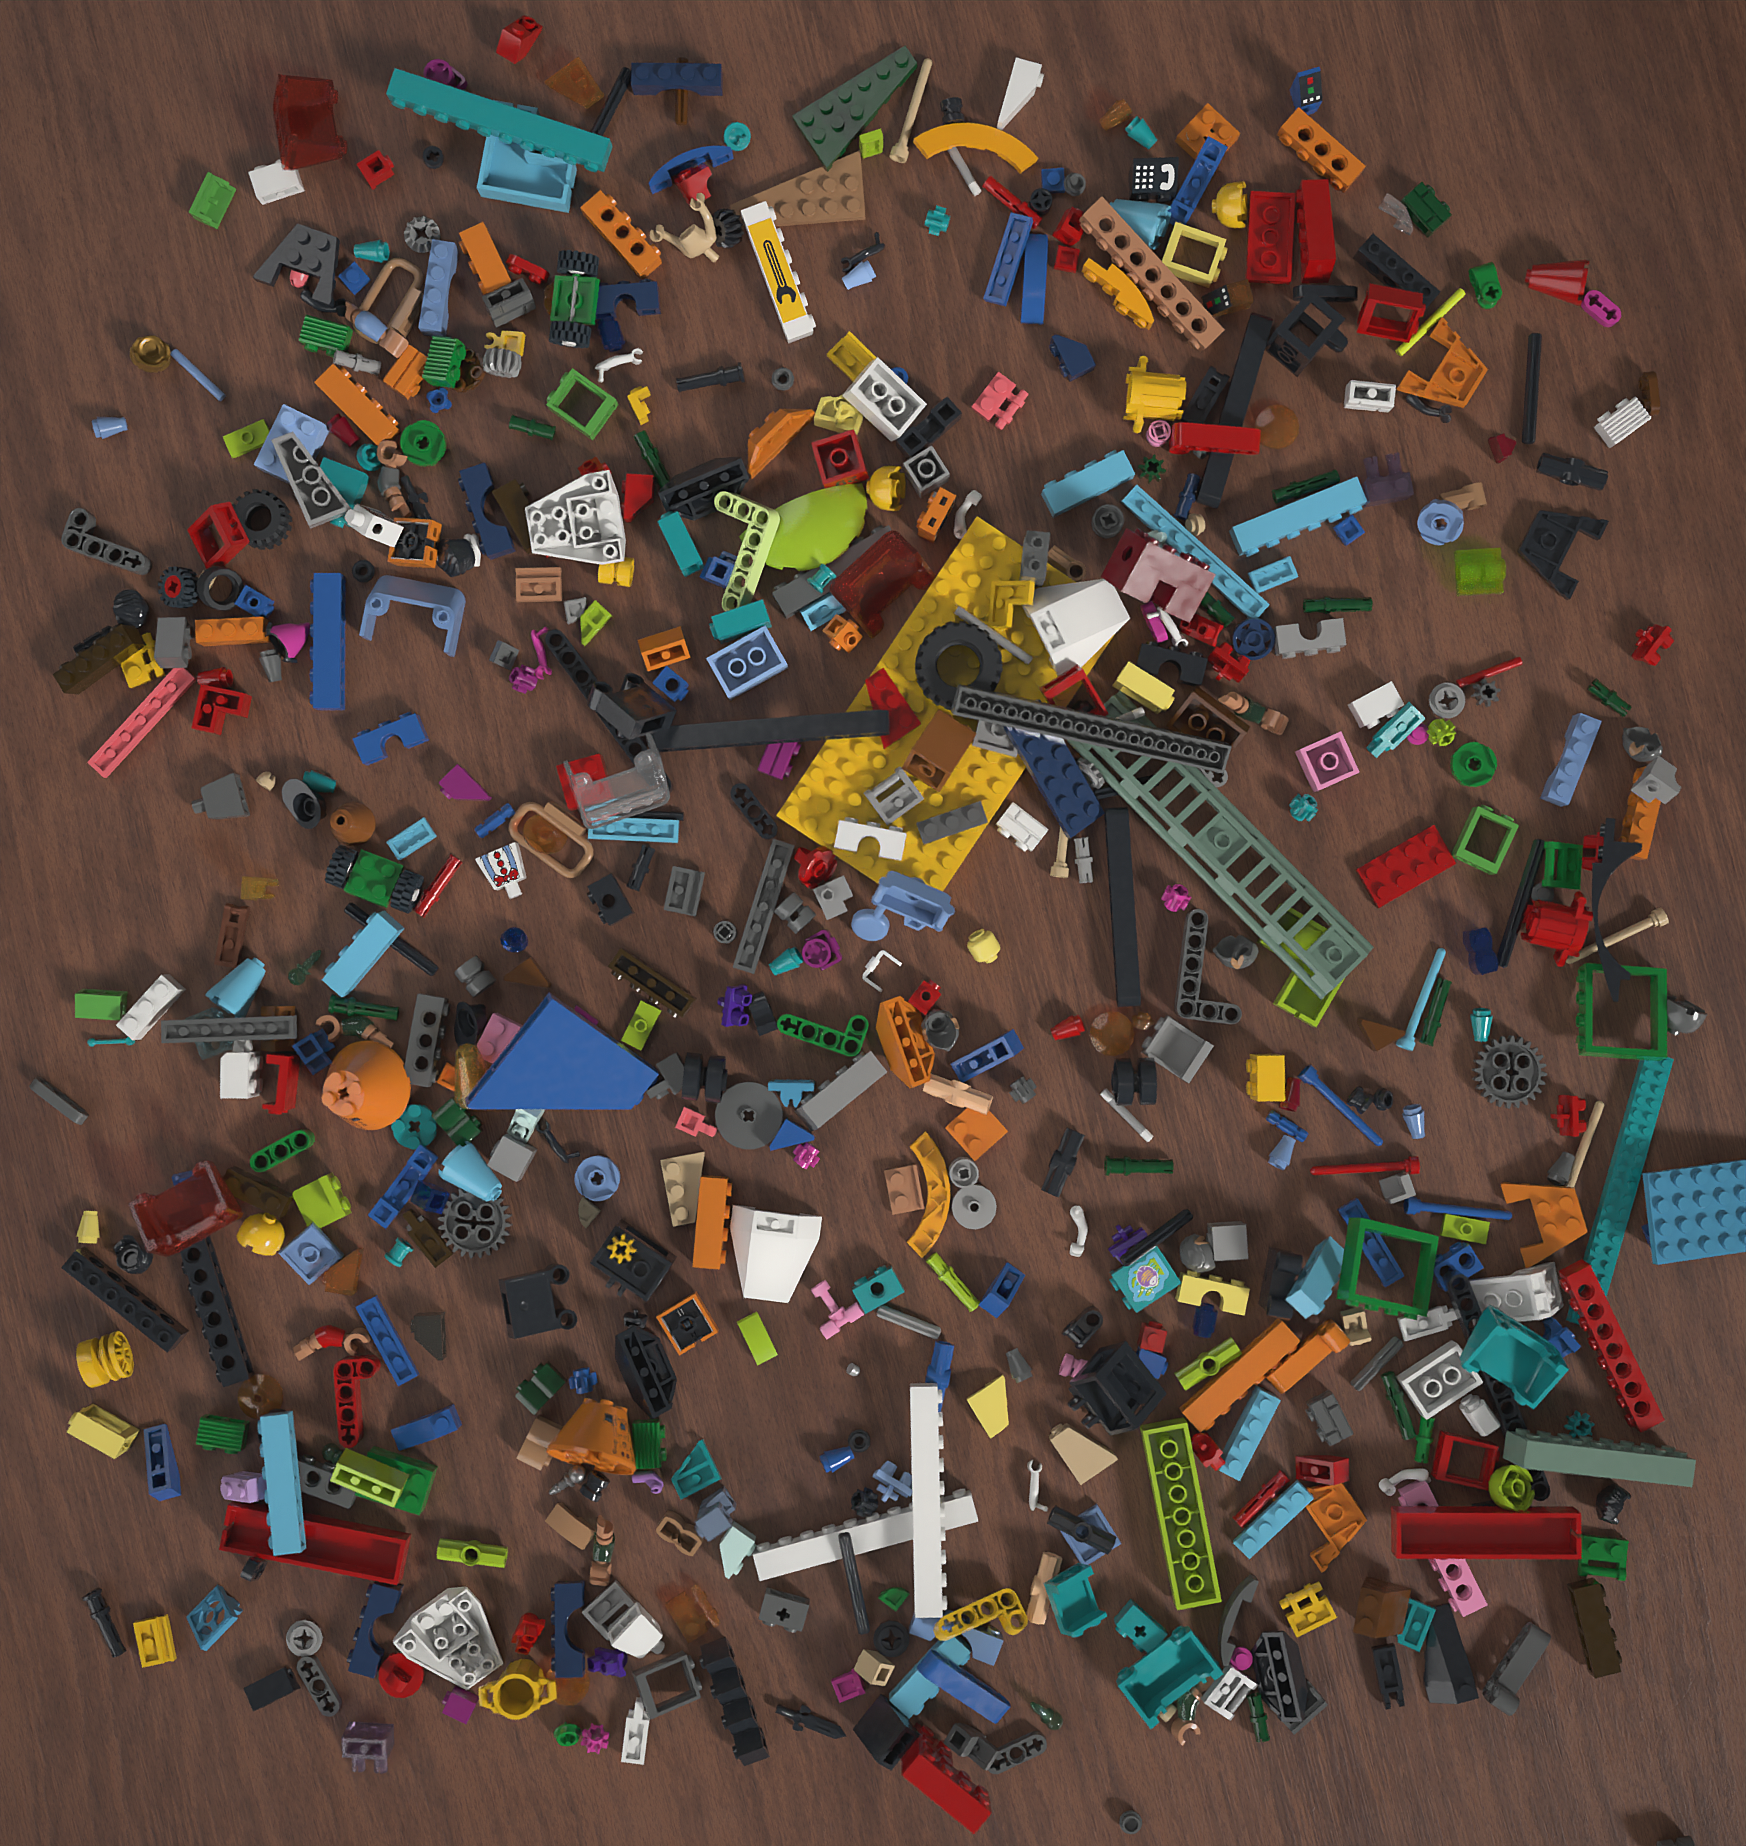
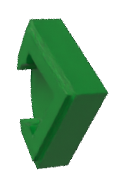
M892 1587L881 1592L878 1598L896 1612L910 1592L903 1588Z

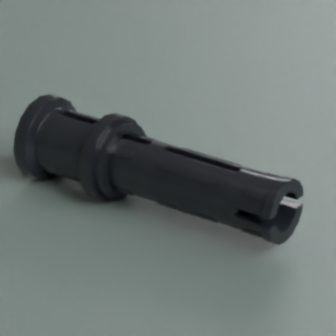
M741 362L737 363L736 366L726 368L719 366L717 371L676 378L679 393L717 384L724 387L727 386V383L745 382Z
M98 1588L84 1595L82 1599L87 1602L91 1611L90 1617L96 1620L99 1625L100 1631L114 1658L125 1653L127 1650L109 1614L111 1608L109 1605H106L101 1595L102 1589Z

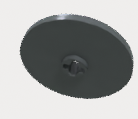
M743 1082L729 1088L722 1095L721 1103L717 1104L715 1111L716 1125L722 1137L731 1145L741 1149H757L771 1142L780 1130L783 1119L782 1107L774 1092L768 1091V1087L755 1082ZM745 1110L748 1112L754 1111L753 1121L750 1119L744 1120L745 1114L743 1112Z

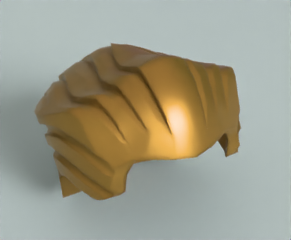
M156 336L138 337L130 349V358L139 369L149 373H158V371L162 372L170 365V348L168 344Z

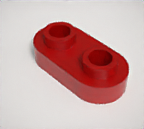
M509 254L506 264L509 266L508 270L516 275L525 274L529 276L528 279L538 285L541 282H547L550 273L545 269L513 254Z

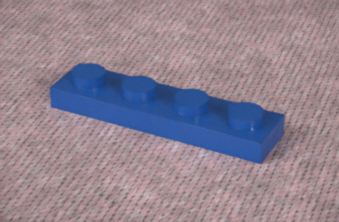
M1010 213L983 298L986 302L1006 307L1033 224L1032 217Z
M1358 1198L1337 1209L1347 1227L1349 1218L1371 1220ZM1365 1231L1362 1252L1382 1285L1387 1287L1404 1277L1403 1272L1380 1234Z
M376 1295L356 1306V1310L397 1385L400 1386L418 1376L419 1372L378 1296Z

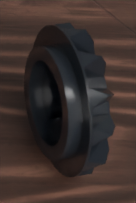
M889 1620L881 1623L874 1632V1646L880 1654L886 1657H897L903 1654L909 1645L907 1628L899 1621ZM890 1630H892L895 1637H898V1639L894 1640L893 1647H891L889 1640H885L889 1636Z

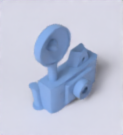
M888 871L885 877L880 878L879 886L872 896L871 901L874 905H877L876 909L857 911L853 915L851 927L853 932L864 940L877 941L883 939L887 935L890 926L888 918L883 914L885 909L904 916V925L919 931L928 926L941 932L949 916L954 914L955 909L950 904L951 897L947 893L926 885L920 878H910L895 871Z

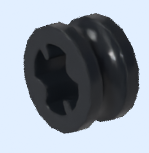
M429 146L424 150L423 159L427 167L437 169L442 166L444 157L438 147ZM430 153H433L434 155H439V157L437 156L436 162H433L432 159L427 160V158L430 159Z

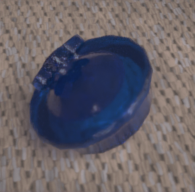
M512 927L501 934L500 942L504 949L515 953L523 951L527 947L528 937L520 928Z

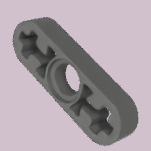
M36 1076L29 1085L32 1091L76 1124L82 1125L89 1116L82 1107L45 1079Z
M316 1655L301 1657L297 1663V1671L320 1712L328 1717L334 1716L342 1705L338 1692ZM306 1662L313 1663L311 1670L310 1668H304L303 1665ZM317 1671L318 1674H315V1675L310 1679V1678H309L310 1675H311L312 1673L314 1674V1673ZM320 1679L324 1681L325 1689L321 1691L316 1690L313 1686L314 1680ZM327 1691H329V1694L327 1696H324L322 1699L320 1698ZM328 1701L335 1702L333 1709L332 1707H326Z
M1032 1731L998 1747L997 1749L1000 1752L996 1759L1000 1760L999 1766L996 1767L995 1764H992L988 1771L992 1774H1000L1042 1754L1047 1748L1045 1735L1040 1731ZM1034 1738H1036L1038 1741L1042 1740L1040 1742V1747L1032 1745ZM1025 1742H1026L1027 1747H1028V1749H1029V1752H1028V1753H1026V1748H1025V1746H1024V1744H1023V1743H1025ZM1013 1747H1019L1023 1752L1020 1757L1013 1758L1009 1754L1010 1750ZM1003 1752H1006V1757L1009 1761L1007 1763L1003 1756Z

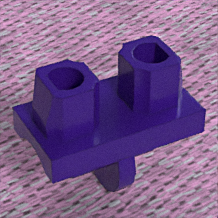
M747 985L727 986L725 997L718 998V1005L723 1006L721 1025L729 1027L748 1024L749 1016L744 1013V1006L750 1005L752 994L747 992Z
M1119 1224L1115 1226L1118 1233L1111 1236L1113 1241L1116 1242L1121 1238L1123 1239L1108 1248L1111 1255L1120 1261V1256L1126 1253L1129 1247L1145 1239L1148 1235L1142 1227L1127 1236V1234L1134 1231L1131 1225L1124 1229Z
M598 1647L594 1649L595 1655L587 1658L588 1670L590 1672L597 1671L606 1676H626V1671L623 1668L628 1661V1656L624 1651Z

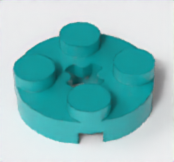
M407 1105L403 1114L391 1125L395 1139L402 1146L409 1149H417L420 1144L424 1146L429 1145L435 1139L438 1132L437 1122L431 1116L434 1112L425 1105ZM411 1121L414 1123L420 1122L419 1132L416 1130L411 1131Z

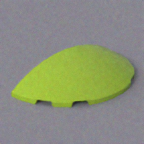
M862 483L821 489L798 497L774 509L780 516V522L765 563L768 566L781 570L783 567H789L803 571L818 568L822 563L826 565L844 554L849 549V544L854 537H859L865 524L864 515L865 509H867V498ZM767 514L764 516V522H765V523H766L767 520H768V515H767ZM747 529L739 536L741 542H743ZM759 535L756 539L757 545L760 543Z

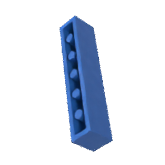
M314 573V579L310 581V590L313 593V602L310 603V613L313 615V624L310 625V636L313 638V646L310 647V659L313 660V669H310V681L313 682V691H310L309 696L310 704L316 710H345L346 577L341 573Z

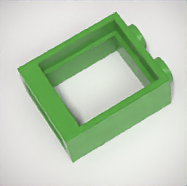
M573 368L569 373H564L560 379V386L556 391L553 390L546 400L548 402L546 405L551 412L592 441L618 406V402L614 397ZM576 382L604 401L586 427L558 408Z
M1481 805L1480 807L1472 808L1451 855L1453 858L1489 875L1497 874L1519 825L1513 823V818L1504 814L1498 816L1493 813L1494 810L1492 808ZM1480 816L1507 828V832L1493 862L1465 850Z

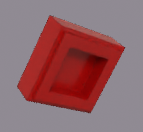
M1058 245L1054 269L1076 273L1080 249Z

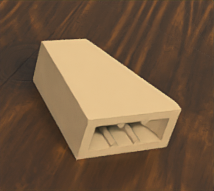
M1068 1423L1055 1426L1050 1431L1051 1434L1048 1435L1050 1441L1080 1485L1118 1460L1114 1451Z

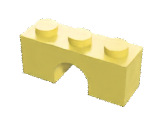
M1187 1270V1273L1180 1272L1179 1280L1181 1284L1178 1285L1175 1296L1178 1302L1200 1306L1202 1297L1206 1292L1217 1291L1220 1294L1219 1308L1222 1311L1245 1315L1250 1291L1247 1286H1244L1245 1282L1231 1279L1230 1283L1222 1281L1223 1277L1209 1274V1278L1202 1277L1200 1272L1197 1273L1193 1270Z

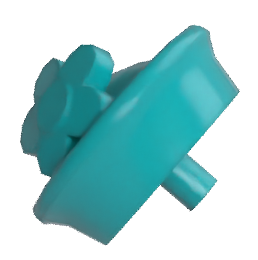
M741 122L729 124L723 135L727 147H731L734 151L745 149L751 139L750 130Z
M373 444L360 446L356 455L360 466L368 471H376L383 464L377 457L378 447Z

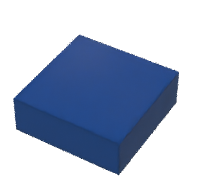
M1353 514L1333 527L1345 546L1365 533Z

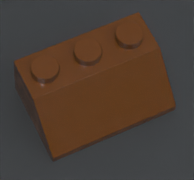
M1198 686L1194 688L1166 725L1175 732L1228 743L1232 746L1230 753L1250 728L1247 723Z

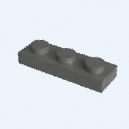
M979 801L917 822L916 825L924 845L986 824L988 821L982 803Z

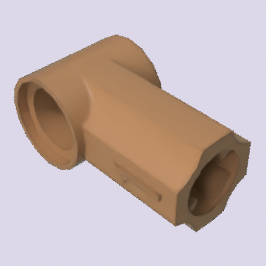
M1481 482L1439 495V500L1450 501L1461 510L1466 508L1467 510H1473L1487 505Z
M1055 545L1050 549L1047 558L1048 564L1075 582L1084 581L1086 567L1082 562L1074 560ZM1077 568L1082 572V575L1074 578L1069 572Z

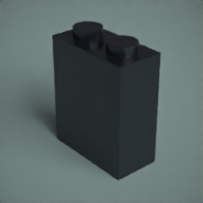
M883 1694L879 1695L853 1728V1731L875 1761L891 1771L920 1736L909 1719Z

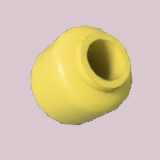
M980 929L969 936L967 947L975 961L988 964L997 959L1000 944L991 931Z

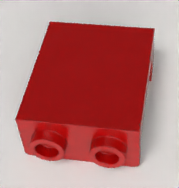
M278 1052L267 1054L266 1063L278 1064L279 1074L276 1102L262 1104V1109H268L269 1114L288 1113V1110L295 1108L300 1057L298 1054Z

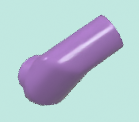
M636 1471L632 1475L633 1483L645 1482L654 1494L662 1491L663 1481L654 1471Z

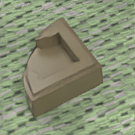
M584 1196L579 1203L578 1213L582 1225L587 1228L601 1210Z

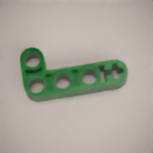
M784 1014L777 1021V1027L781 1033L846 1056H855L860 1052L869 1025L866 1017L859 1014L851 1017L845 1033L792 1014ZM790 1018L791 1023L798 1025V1021H801L802 1024L799 1027L798 1034L794 1033L796 1029L792 1027L785 1030L781 1021ZM857 1018L862 1019L865 1022L864 1029L861 1031L854 1030L852 1027L853 1020ZM805 1025L814 1027L815 1034L813 1037L808 1038L803 1035L802 1029ZM828 1032H832L836 1036V1042L832 1045L826 1044L823 1039L824 1035ZM846 1041H856L858 1045L857 1050L848 1052L845 1049Z

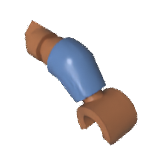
M346 301V319L369 338L376 342L380 340L379 345L394 357H400L407 348L408 341L393 329H389L387 332V327L372 313L362 311L357 306Z

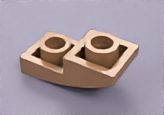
M557 1503L545 1520L556 1532L582 1550L586 1548L597 1532L582 1517H576L563 1503Z

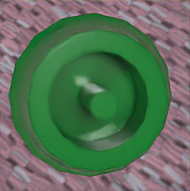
M564 1722L555 1729L554 1738L561 1746H572L579 1741L582 1731L578 1725Z

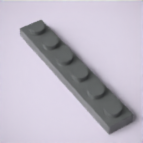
M773 839L733 968L755 974L795 845Z
M296 1016L161 1021V1043L297 1038Z

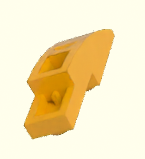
M1088 258L1082 269L1084 277L1090 282L1094 283L1096 281L1103 286L1102 289L1111 296L1114 294L1116 296L1113 305L1117 312L1124 316L1127 314L1134 319L1133 322L1138 327L1150 330L1154 318L1145 298L1132 280L1114 264L1106 270Z

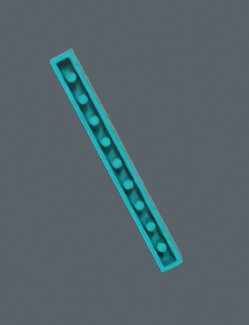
M394 68L386 92L391 104L397 108L404 109L407 107L413 109V112L421 116L429 114L440 122L447 123V121L456 123L455 125L461 129L469 130L471 128L477 130V133L485 137L493 135L499 137L498 139L506 144L514 142L520 144V147L525 150L533 151L535 149L541 151L546 157L554 158L556 156L562 158L564 162L570 165H576V163L584 165V168L592 172H597L598 170L605 171L613 147L609 138Z

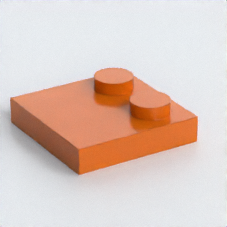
M966 1108L945 1126L946 1130L974 1161L1008 1132L990 1110L985 1115Z

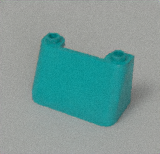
M1488 1305L1482 1312L1460 1355V1365L1467 1372L1472 1373L1473 1371L1478 1373L1481 1369L1510 1387L1515 1394L1513 1396L1519 1404L1522 1406L1526 1404L1533 1409L1569 1370L1560 1352L1551 1342L1492 1305Z
M1179 1626L1172 1632L1169 1638L1132 1666L1121 1669L1117 1674L1116 1682L1148 1727L1152 1729L1160 1723L1157 1716L1160 1712L1165 1714L1168 1705L1200 1681L1203 1684L1206 1683V1677L1211 1676L1215 1681L1223 1675V1672L1218 1662L1190 1627Z

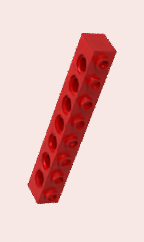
M1580 1259L1559 1270L1558 1273L1561 1277L1559 1283L1563 1290L1569 1293V1304L1580 1316L1578 1322L1581 1328L1587 1331L1589 1335L1587 1341L1599 1356L1596 1358L1598 1364L1607 1372L1606 1381L1617 1393L1615 1399L1618 1405L1624 1408L1626 1412L1624 1418L1627 1424L1642 1433L1665 1421L1591 1265ZM1585 1284L1584 1290L1578 1293L1579 1287ZM1594 1304V1308L1588 1312L1589 1306ZM1603 1324V1328L1597 1331L1598 1326ZM1613 1343L1611 1349L1606 1351L1607 1346ZM1622 1363L1621 1367L1616 1370V1366ZM1631 1382L1629 1388L1625 1389L1626 1384ZM1640 1401L1639 1406L1634 1408L1635 1404Z

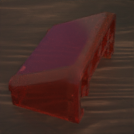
M278 74L273 99V118L282 170L294 171L338 160L343 157V154H347V141L343 140L342 135H337L333 106L338 103V91L334 90L333 80Z
M889 531L831 583L830 592L862 630L873 639L884 627V620L879 614L911 585L918 590L928 589L936 575L918 551L899 532Z
M209 1160L200 1161L195 1164V1168L192 1170L193 1176L158 1195L147 1192L139 1194L135 1197L134 1201L128 1203L148 1253L165 1257L174 1255L243 1217L240 1205L213 1162Z

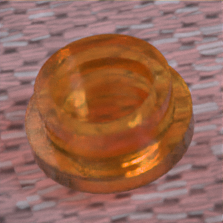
M1138 1012L1137 1015L1132 1016L1133 1026L1136 1028L1150 1030L1151 1025H1154V1020L1147 1013Z

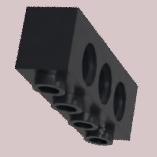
M1372 233L1353 257L1354 260L1384 286L1423 293V303L1426 304L1425 310L1441 292L1374 233Z

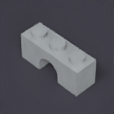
M1343 618L1318 622L1316 624L1317 636L1314 640H1307L1301 636L1299 624L1276 626L1273 628L1275 634V656L1282 655V659L1296 657V653L1303 652L1305 656L1317 655L1320 650H1326L1327 653L1340 652V648L1346 645Z

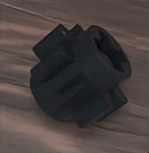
M867 1487L863 1491L857 1489L851 1498V1509L857 1511L856 1514L865 1517L866 1513L872 1516L878 1508V1495L874 1494L873 1490Z

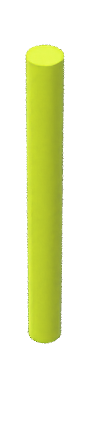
M1459 288L1418 328L1416 334H1412L1409 343L1403 342L1395 350L1396 353L1402 357L1466 294L1465 291Z

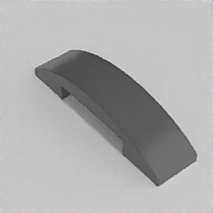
M1252 1574L1247 1576L1235 1588L1224 1607L1220 1619L1218 1651L1220 1659L1226 1667L1229 1665L1235 1648V1644L1229 1638L1241 1602L1245 1600L1251 1603L1259 1582L1256 1576Z

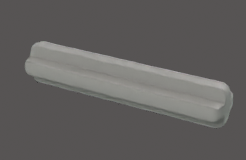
M881 1305L878 1308L877 1316L933 1339H938L941 1333L940 1327L885 1305Z

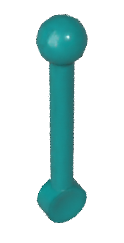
M129 1037L126 1039L105 1040L89 1038L87 1044L91 1047L96 1044L126 1043L127 1045H133L135 1043V1040Z

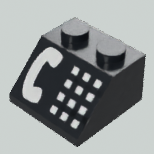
M1179 157L1133 158L1128 173L1129 200L1147 202L1157 199L1158 202H1168L1174 199L1177 192Z

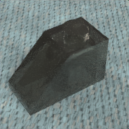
M445 1312L417 1313L410 1323L414 1339L438 1361L444 1360L447 1357Z

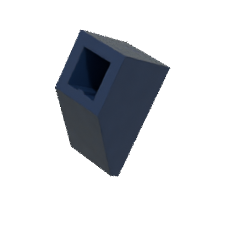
M1059 335L1052 336L1049 348L1053 357H1058L1061 363L1059 369L1064 378L1067 377L1069 382L1094 371L1096 364L1085 344Z

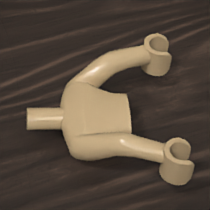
M702 193L697 194V201L691 198L690 207L693 210H699L706 230L693 224L680 237L664 231L663 225L659 224L656 226V232L654 230L650 231V239L652 241L659 242L663 238L675 245L689 258H694L702 253L712 262L717 261L719 255L710 248L716 241V232L712 215L704 204L705 196Z

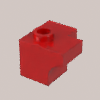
M705 163L695 168L685 169L673 177L676 186L689 206L691 198L697 201L696 196L698 193L704 194L705 200L711 197L707 189V180L712 173Z

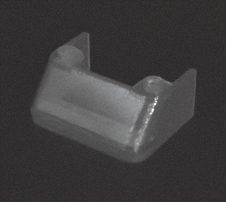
M650 732L646 733L649 749L636 755L634 758L635 768L593 782L591 776L587 773L573 775L568 761H563L571 791L586 828L596 829L663 806L669 801L670 793L661 756Z

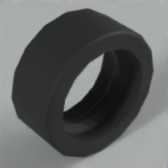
M213 566L206 569L200 575L197 582L199 598L205 605L217 610L234 608L236 606L234 603L244 588L241 577L235 571L223 566ZM218 575L228 577L232 584L231 593L224 601H215L209 594V585Z

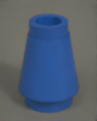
M850 1446L824 1451V1454L819 1456L826 1473L830 1471L833 1473L854 1459Z

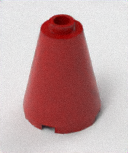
M1584 259L1532 265V269H1527L1524 283H1529L1528 288L1573 305L1581 306L1582 301L1578 300V297H1582L1584 294L1588 268H1584V265L1589 266L1590 260Z

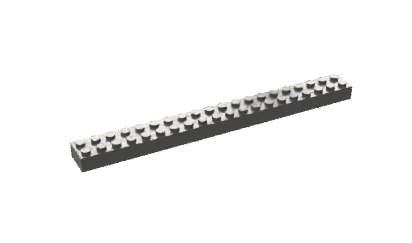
M962 684L957 686L951 712L958 716L1224 773L1232 747L1225 742Z

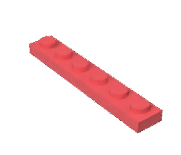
M173 668L87 763L103 778H107L192 686L197 678L186 668Z

